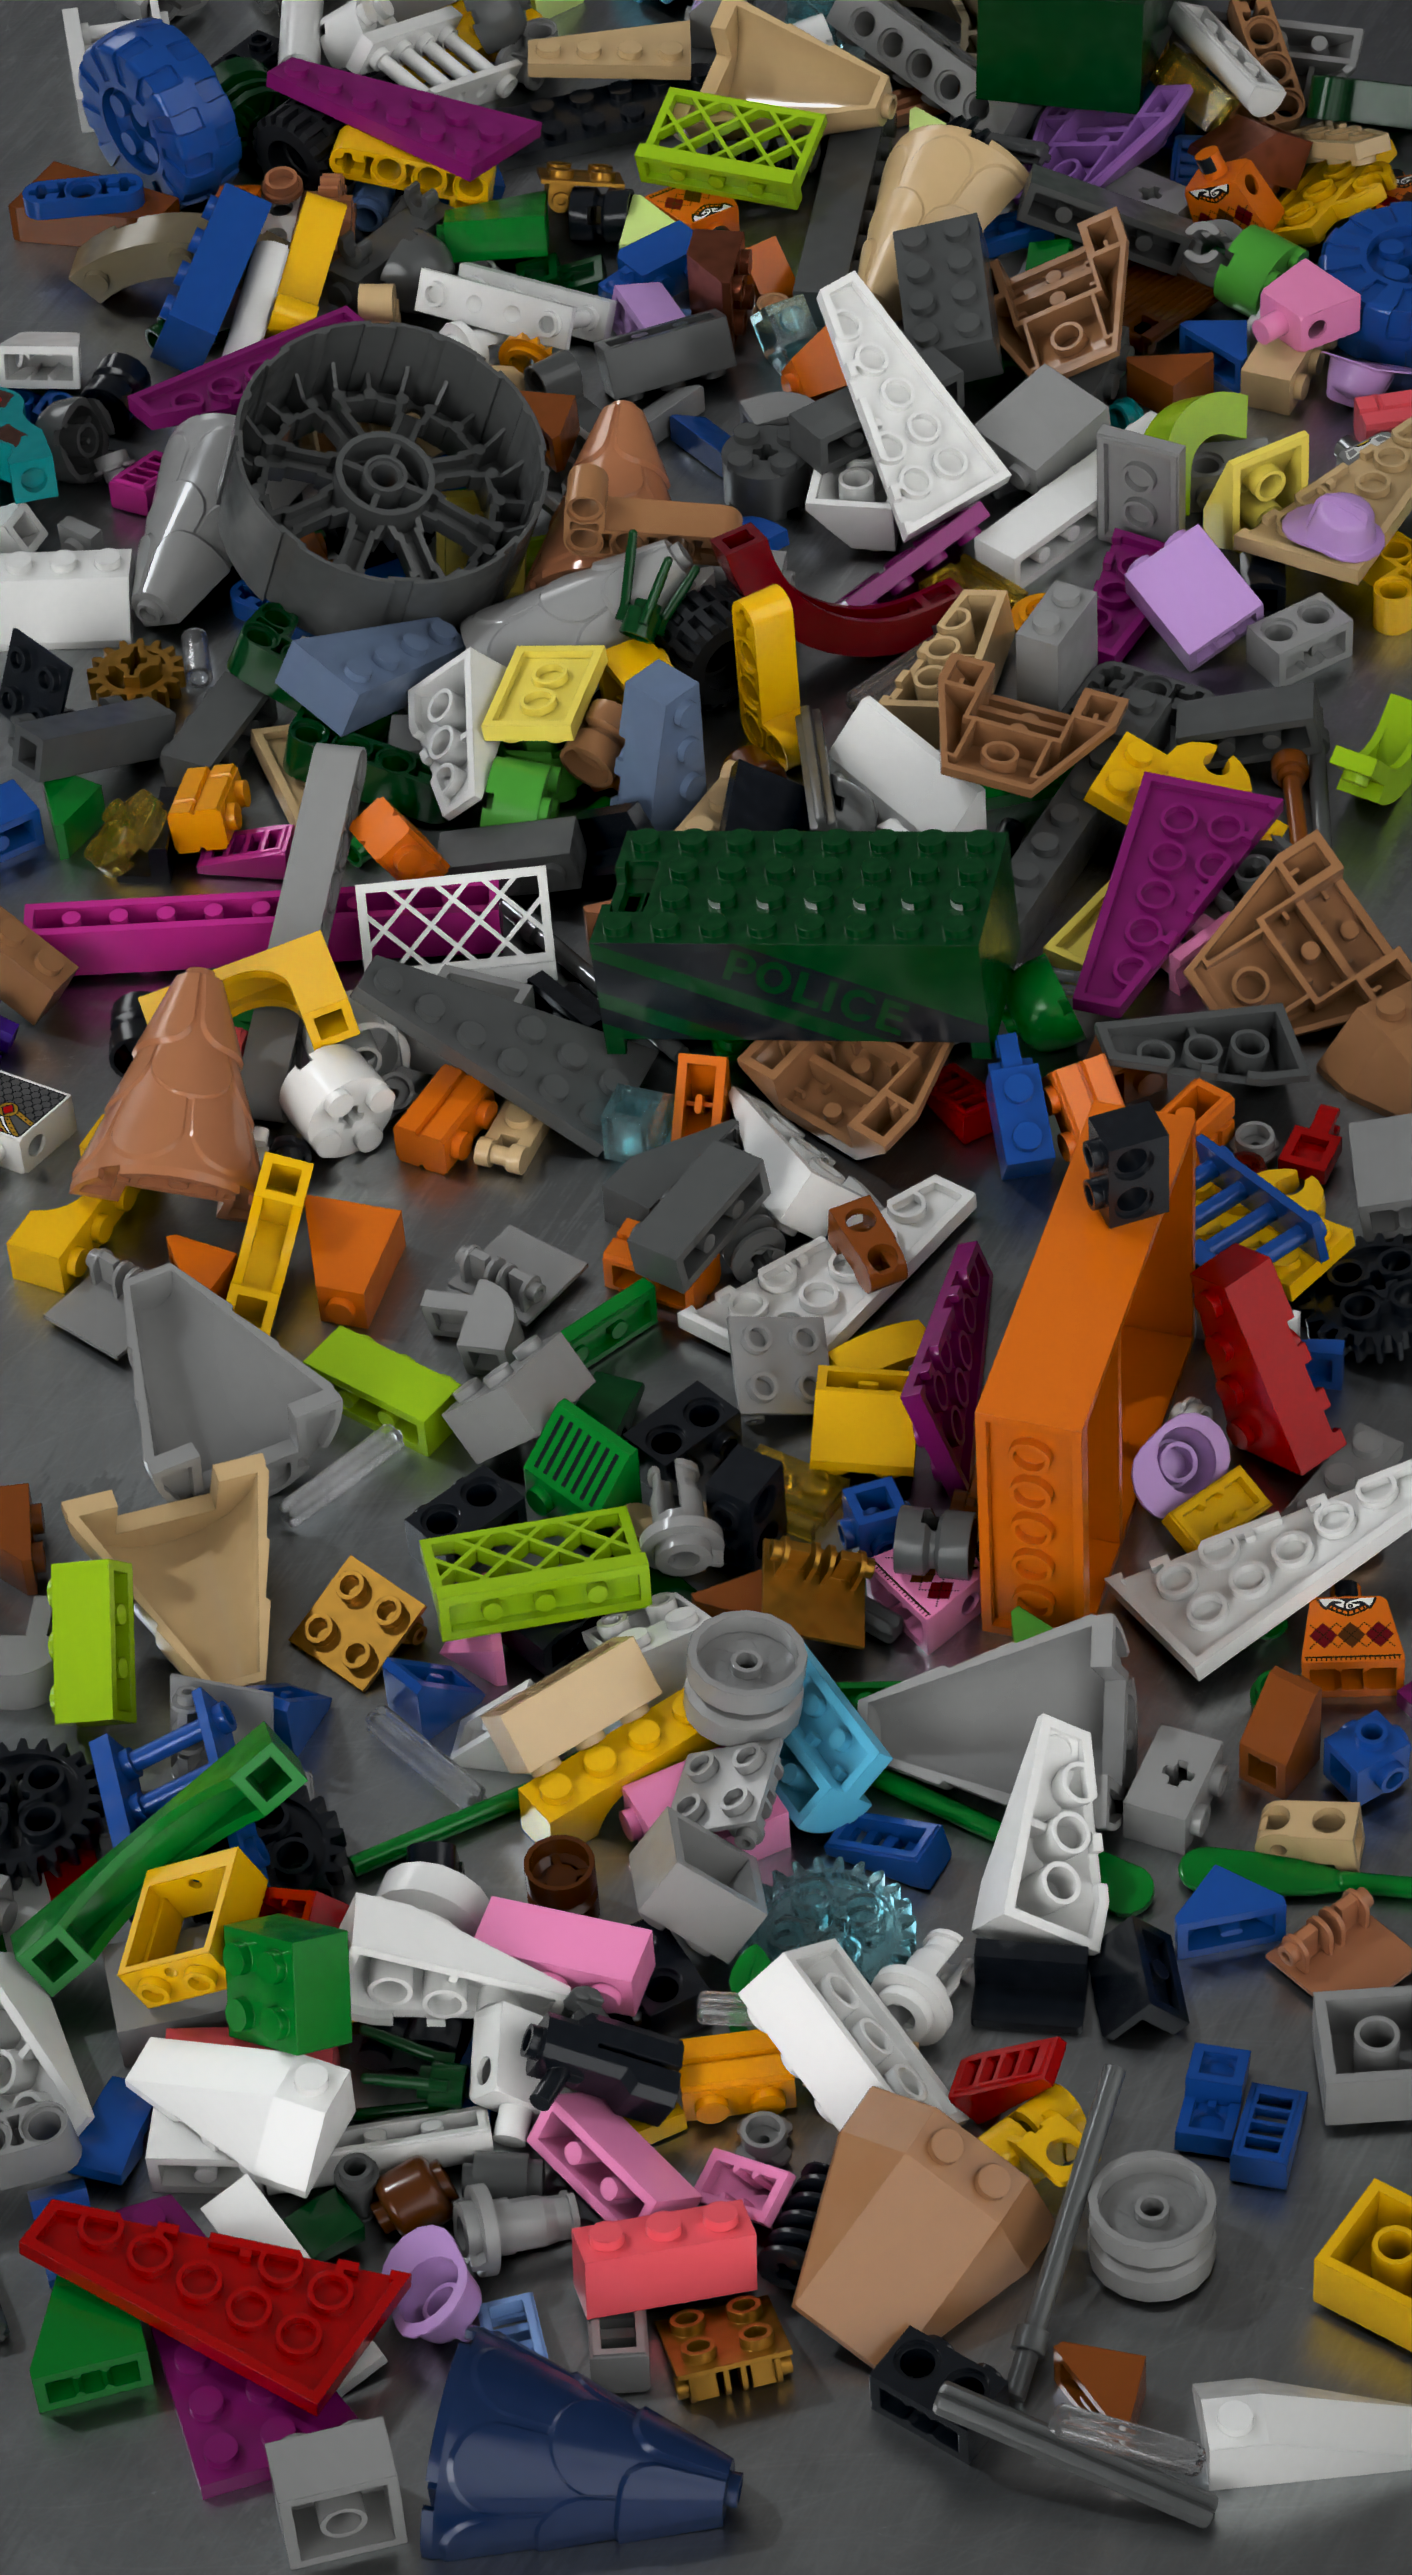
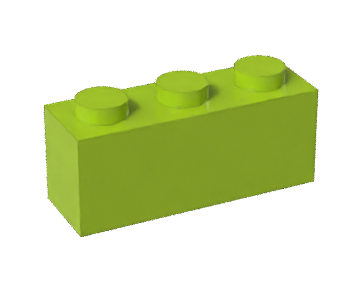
M339 1325L303 1361L305 1365L334 1385V1389L343 1399V1415L428 1458L453 1433L442 1417V1414L456 1402L452 1394L462 1385L446 1374H439L417 1363L406 1354H399L376 1343L368 1335L358 1334Z
M99 1559L51 1564V1579L47 1584V1599L52 1608V1632L48 1639V1650L53 1661L54 1685L51 1687L49 1700L51 1710L55 1715V1724L84 1728L137 1723L132 1563L113 1559Z

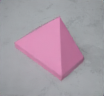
M501 1633L444 1643L439 1654L495 1686L507 1685Z
M714 2147L694 2188L703 2196L699 2205L704 2206L716 2201L727 2202L742 2199L751 2222L771 2228L784 2203L791 2195V2190L795 2185L797 2176L790 2171Z

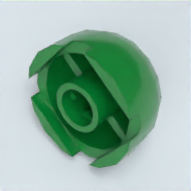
M1045 953L1027 961L1014 970L1009 983V993L1006 1001L1007 1008L1004 1009L1002 1021L1008 1033L1016 1032L1017 1036L1020 1035L1030 1048L1040 1052H1056L1087 1039Z

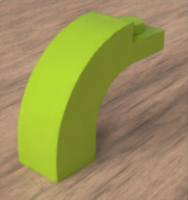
M1220 391L1182 399L1165 407L1156 415L1146 429L1144 435L1186 446V516H1190L1191 469L1197 449L1202 442L1211 443L1247 439L1248 395Z
M1391 693L1376 731L1368 744L1359 753L1338 745L1335 746L1329 763L1343 771L1336 789L1380 805L1391 804L1404 794L1412 784V700Z

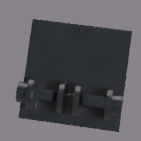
M13 628L0 689V713L9 719L13 715L31 713L38 719L75 711L65 707L73 667L17 628Z

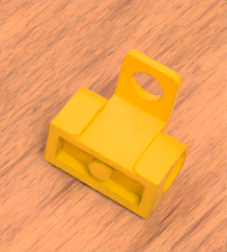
M1054 2083L1053 2087L1026 2101L977 2138L1028 2176L1034 2186L1047 2177L1056 2186L1063 2188L1067 2186L1073 2164L1061 2165L1075 2159L1086 2125V2117L1075 2097L1063 2086Z

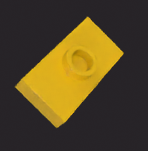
M1238 1465L1172 1510L1161 1522L1184 1551L1190 1553L1198 1549L1201 1540L1256 1520L1265 1514L1273 1504L1242 1466Z

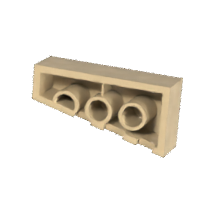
M963 589L936 625L938 633L930 641L922 643L916 651L918 658L910 670L903 669L894 680L895 690L890 696L883 695L878 702L935 749H940L937 681L951 652L995 663L992 694H994L1015 636L1007 590Z

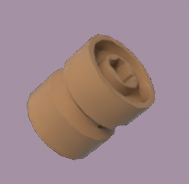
M608 699L592 701L574 741H567L561 749L559 756L565 769L576 779L587 785L605 788L611 785L617 776L614 773L615 760L625 745V738L619 735L622 713L621 704Z

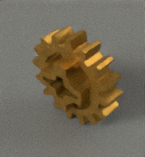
M138 638L136 643L129 645L124 640L120 641V649L104 648V658L93 657V668L87 669L91 700H97L98 706H102L99 704V698L118 695L124 701L149 696L163 706L170 708L169 698L180 699L182 697L181 688L187 685L182 656H176L173 646L162 650L161 641L159 640L154 641L150 646L144 644L143 638Z

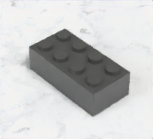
M977 212L894 231L893 239L904 334L917 352L931 346L936 348L964 371V383L1004 374L989 253Z

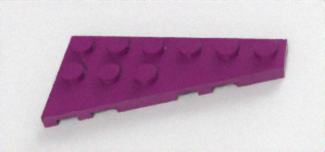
M291 57L267 71L266 87L469 182L541 136L542 122L302 59Z
M347 305L131 394L127 396L129 411L151 430L177 426L188 418L206 413L237 414L241 397L248 382L267 358L271 360L279 353L280 347L305 333L321 327L365 320Z
M1145 771L1072 998L1073 1009L1120 1019L1166 961L1169 954L1173 952L1283 812L1284 799Z
M978 1241L957 1245L900 1396L913 1423L915 1441L918 1447H925L930 1457L932 1475L936 1482L943 1483L951 1500L955 1488L968 1491L975 1464L974 1411L979 1401L983 1384L993 1273Z
M171 2194L115 2210V2212L121 2213L123 2220L155 2227L158 2221L180 2225V2232L206 2237ZM150 2326L203 2500L271 2480L265 2443L281 2440L290 2434L312 2433L340 2426L349 2420L359 2419L337 2392L333 2394L318 2417Z

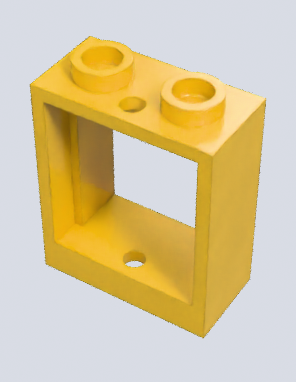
M238 1846L147 1870L117 1976L148 2009L226 1990V1968L223 1962V1950L225 1947L224 1925L259 1918L268 1879ZM214 1911L204 1947L174 1955L184 1918Z

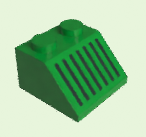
M566 1398L558 1402L523 1467L526 1487L525 1498L530 1508L539 1516L554 1518L619 1507L629 1503H642L638 1449ZM612 1527L595 1531V1533L609 1538L613 1535Z

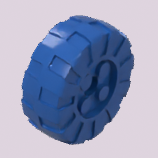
M142 18L109 32L85 51L78 72V84L83 93L82 105L88 124L94 129L99 140L98 146L111 167L114 166L119 174L132 173L138 175L143 180L144 188L179 198L180 211L207 201L211 194L216 195L220 186L225 185L226 182L229 184L233 182L238 175V164L242 158L241 138L238 135L233 108L213 68L182 31L174 25L163 23L162 19Z
M1412 201L1392 202L1390 206L1374 210L1368 208L1350 216L1349 221L1340 228L1336 227L1323 243L1318 267L1361 295L1360 331L1338 339V347L1357 359L1362 358L1370 362L1412 368Z

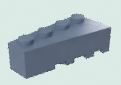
M439 617L295 639L290 644L275 683L340 737H343L407 707L408 690L466 650L461 634L456 631L455 627Z
M657 659L625 682L619 735L625 738V745L615 760L614 773L620 776L618 796L611 797L610 806L639 801L655 830L673 831L707 792L700 687L698 681L664 661Z

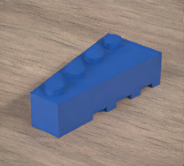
M227 182L219 197L210 195L201 218L208 221L205 230L199 227L196 228L187 248V251L194 253L191 263L182 260L173 284L180 287L176 296L168 293L158 317L166 321L150 355L151 358L182 372H187L204 364L273 203Z

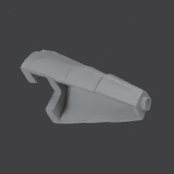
M206 413L188 418L176 427L166 444L161 458L152 506L147 514L145 535L140 539L131 594V606L145 627L180 623L230 572L233 564L226 552L219 532L217 520L220 505L216 504V495L236 415ZM283 478L281 482L268 480L265 495L269 494L271 506L274 510L286 505L289 506L310 483Z
M663 539L636 549L630 605H634L636 598L648 599L664 558L670 556L673 562L657 602L662 607L659 614L661 615L681 582L689 573V567L693 565L691 556L680 542L677 541L672 545L667 539ZM626 552L592 563L591 568L569 573L547 585L480 609L475 614L468 616L460 624L461 636L466 649L471 647L501 665L508 667L517 646L605 645L607 649L631 640L632 638L619 632L622 622L615 619L621 600ZM695 581L693 582L688 592H690L695 587ZM598 683V686H597V688H596V690H595V693H596L597 690L600 689V688H599V683Z
M170 1262L123 1280L127 1352L130 1365L133 1368L134 1396L140 1417L143 1461L148 1475L161 1496L170 1503L210 1493L213 1464L258 1453H263L266 1467L269 1470L268 1498L292 1484L310 1469L311 1466L307 1459L316 1451L319 1445L328 1448L341 1421L343 1399L334 1389V1385L280 1347L277 1340L235 1313L232 1304Z
M1114 1613L1089 1614L1018 1643L1011 1641L950 1668L943 1664L858 1700L857 1712L893 1757V1760L886 1768L945 1790L955 1787L1006 1807L1039 1715L1044 1713L1091 1733L1098 1794L1097 1798L1092 1801L1095 1829L1098 1831H1115L1123 1823V1813L1117 1814L1119 1806H1123V1801L1136 1776L1138 1713L1134 1676H1129V1672L1122 1666L1120 1658L1128 1657L1130 1651L1123 1628Z

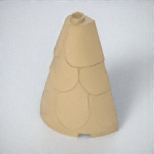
M744 0L721 1L710 26L717 54L700 92L826 114L828 123L823 135L882 127L887 122V119H893L897 109V96L892 94L890 78L887 74L836 45L829 46L791 23L786 24ZM676 103L672 114L678 120L696 111L693 105ZM721 111L709 118L714 126L717 127L735 118L732 112ZM759 118L748 125L756 134L774 125L771 119ZM703 120L683 129L689 140L709 130ZM799 125L788 130L790 136L810 133L812 126ZM742 127L722 136L726 141L748 137ZM677 133L673 134L677 140L681 141ZM780 134L776 138H782V135Z
M934 124L918 127L907 132L897 141L890 152L883 169L875 210L868 228L867 240L861 249L858 275L894 322L901 321L903 317L893 232L976 212L984 232V229L1024 188L1029 172L1016 157L995 141L991 140L989 145L978 139L970 137L972 130L953 125Z
M263 1453L213 1464L210 1493L117 1515L118 1505L112 1489L61 1502V1509L70 1534L91 1560L113 1559L132 1563L134 1614L155 1636L156 1645L182 1675L236 1686L266 1684L271 1600L266 1597L270 1539L267 1538L269 1470L266 1467Z

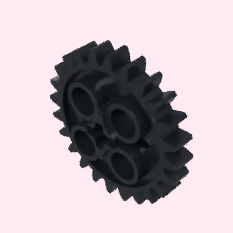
M1377 1233L1374 1243L1368 1244L1363 1237L1356 1236V1246L1297 1297L1298 1311H1301L1300 1325L1307 1328L1308 1338L1345 1340L1344 1356L1350 1351L1355 1352L1357 1363H1361L1367 1354H1375L1378 1364L1383 1363L1386 1353H1393L1399 1361L1404 1360V1350L1412 1349V1243L1409 1245L1404 1244L1403 1234L1400 1233L1392 1242H1385L1383 1234Z
M25 1738L20 1739L14 1751H9L3 1742L0 1743V1874L9 1876L14 1891H18L22 1885L23 1878L30 1877L38 1887L42 1884V1873L49 1871L57 1878L62 1877L60 1864L66 1861L76 1866L80 1865L81 1861L77 1850L93 1851L96 1847L92 1835L103 1834L105 1831L101 1818L106 1816L94 1764L87 1765L84 1753L81 1751L70 1755L66 1743L60 1744L52 1752L46 1738H43L35 1749H29ZM22 1780V1783L20 1784V1789H21V1792H22L24 1801H21V1802H20L17 1793H18V1783ZM17 1826L20 1827L22 1833L21 1845L19 1848H17V1844L19 1846V1837L15 1828Z
M303 1785L266 1817L255 1821L257 1834L264 1842L270 1856V1865L266 1866L270 1886L318 1891L335 1899L332 1885H344L345 1878L342 1867L349 1865L343 1828H340L335 1810L327 1811L325 1800L322 1796H318L310 1801L307 1786ZM272 1824H279L272 1829H263ZM227 1837L199 1856L215 1853L223 1849H230ZM295 1864H304L300 1868L287 1869ZM214 1911L192 1916V1919L195 1923L206 1919L207 1924H210Z

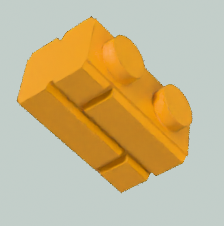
M234 763L214 765L212 770L207 766L187 768L167 816L174 847L179 854L200 852L202 847L206 851L227 849L234 830L241 829V812L243 808L250 806L251 792L248 781L246 779L241 780L239 769Z
M755 2029L679 2039L684 2044L682 2068L679 2070V2073H681L679 2091L682 2109L685 2112L687 2122L698 2120L704 2124H716L724 2121L728 2116L750 2114L758 2111H770L778 2115L784 2109L797 2107L795 2076L783 2065L781 2052L767 2033Z

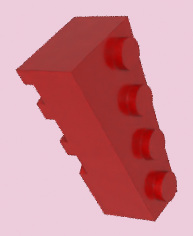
M1234 1243L1189 1273L1195 1294L1194 1305L1200 1314L1206 1338L1205 1348L1211 1357L1217 1381L1215 1388L1222 1401L1227 1421L1226 1432L1232 1444L1241 1450L1253 1453L1301 1476L1346 1446L1347 1442L1341 1428L1334 1427L1331 1429L1324 1411L1331 1404L1324 1387L1314 1388L1305 1364L1312 1360L1308 1347L1287 1323L1295 1316L1271 1258Z

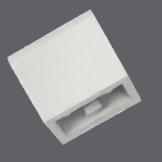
M663 1592L653 1595L652 1605L647 1606V1608L636 1609L627 1613L619 1612L606 1615L597 1621V1626L581 1633L589 1651L613 1637L634 1636L663 1694L647 1703L649 1708L684 1688L687 1677V1649L691 1635L705 1620L712 1617L677 1592Z

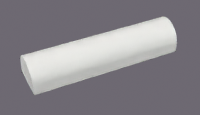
M282 0L278 65L291 57L321 64L320 37L322 36L323 26L320 27L319 22L323 17L324 0Z
M1174 1L1168 15L1170 28L1240 103L1255 117L1268 116L1278 109L1287 93L1285 89L1208 7Z
M269 240L260 241L255 244L222 357L264 340L290 250L288 245Z
M473 2106L347 2126L312 2189L335 2185L334 2170L340 2160L350 2153H363L374 2160L379 2168V2176L416 2155L423 2156L429 2163L438 2159L443 2168L463 2165V2163H473L475 2151L494 2152L487 2108ZM266 2186L268 2196L287 2193Z

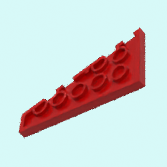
M51 2199L19 2241V2253L24 2257L318 2417L411 2287L412 2280L411 2273L391 2269L390 2275L362 2270L360 2269V2263L338 2258L337 2264L304 2258L300 2250L214 2232H211L209 2238L180 2232V2225L158 2221L155 2227L123 2220L121 2213L56 2199Z

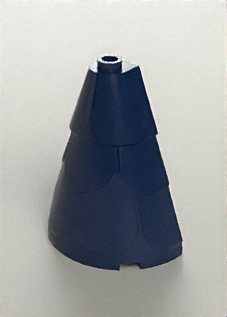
M474 2325L468 2326L465 2330L464 2338L472 2340L471 2345L459 2343L444 2387L430 2449L425 2481H429L427 2489L431 2506L423 2505L421 2512L420 2552L422 2558L441 2559L445 2562L533 2549L543 2552L615 2539L619 2544L723 2527L727 2507L738 2508L744 2473L735 2471L733 2457L649 2407L644 2406L638 2409L578 2371L572 2373L500 2331H490L484 2327Z

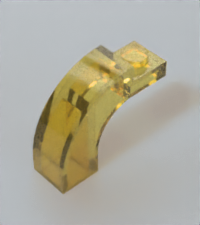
M1175 41L1158 61L1150 80L1156 87L1157 85L1191 84L1194 92L1183 113L1204 131L1210 132L1226 121L1240 101L1204 69L1207 66L1196 54L1190 53Z

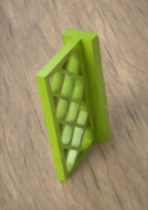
M669 87L646 143H639L634 157L641 182L798 210L803 198L801 186L828 121L826 114ZM676 103L693 105L696 111L678 120L672 114ZM721 111H728L734 114L735 118L717 127L714 126L709 118ZM759 118H767L773 121L774 125L756 134L748 125ZM703 120L709 130L689 140L683 129ZM799 125L812 126L809 134L793 141L788 133V130ZM742 127L748 137L728 147L722 136ZM677 133L682 141V144L673 148L659 146L661 140ZM781 134L787 145L767 154L761 144ZM716 140L721 148V151L712 155L696 152V149ZM755 147L760 155V158L752 162L740 161L735 158V156ZM793 154L798 160L795 170L779 168L774 165V163Z
M627 1505L419 1540L420 1553L438 1616V1626L442 1642L647 1608V1606L652 1605L649 1562L646 1553L641 1552ZM620 1527L610 1538L595 1533L597 1529ZM560 1536L565 1538L558 1547L543 1542L545 1538ZM581 1544L596 1549L590 1557L573 1552ZM502 1545L514 1547L506 1555L491 1550L493 1547ZM454 1553L461 1556L454 1564L435 1558L436 1556ZM529 1553L545 1558L537 1566L521 1561ZM477 1562L492 1567L484 1575L469 1570Z

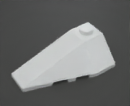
M471 647L408 690L409 729L412 737L420 741L422 750L419 753L421 761L430 767L433 775L430 781L442 816L448 820H452L482 800L489 773L501 742L484 741L481 725L507 667Z
M735 1086L731 1088L728 1096L735 1119L739 1121V1133L744 1150L764 1160L771 1194L763 1204L771 1212V1218H773L779 1230L793 1237L798 1231L813 1239L821 1235L826 1237L828 1236L829 1209L867 1195L871 1196L879 1211L885 1209L855 1177L848 1176L845 1181V1177L833 1168L836 1161L826 1152L820 1151L803 1139L805 1134L771 1104ZM863 1214L853 1215L847 1221L857 1217L858 1215L863 1217Z
M1044 1713L1038 1716L981 1881L971 1929L972 1933L995 1940L1089 1947V1955L1095 1956L1100 1953L1109 1907V1894L1107 1883H1101L1098 1854L1103 1852L1104 1849L1102 1833H1096L1092 1801L1097 1798L1098 1794L1090 1732Z
M356 1892L339 1926V1929L348 1931L352 2021L374 2026H393V2017L427 2018V2027H446V2019H474L476 2011L503 2000L541 2016H545L547 2012L560 2015L565 2007L563 2001L571 1992L570 1986L410 1904L388 1900L381 1896H371Z
M0 1952V2109L7 2111L41 2101L57 2102L66 2109L79 2137L95 2116L50 1995L15 1959L14 1953Z
M150 2037L125 2078L126 2087L173 2122L182 2121L201 2136L202 2143L215 2153L221 2150L239 2164L240 2171L244 2174L247 2173L253 2181L307 2199L356 2112L350 2069L304 2054L296 2056L278 2050Z
M1256 2378L1192 2384L1209 2491L1412 2470L1411 2404Z

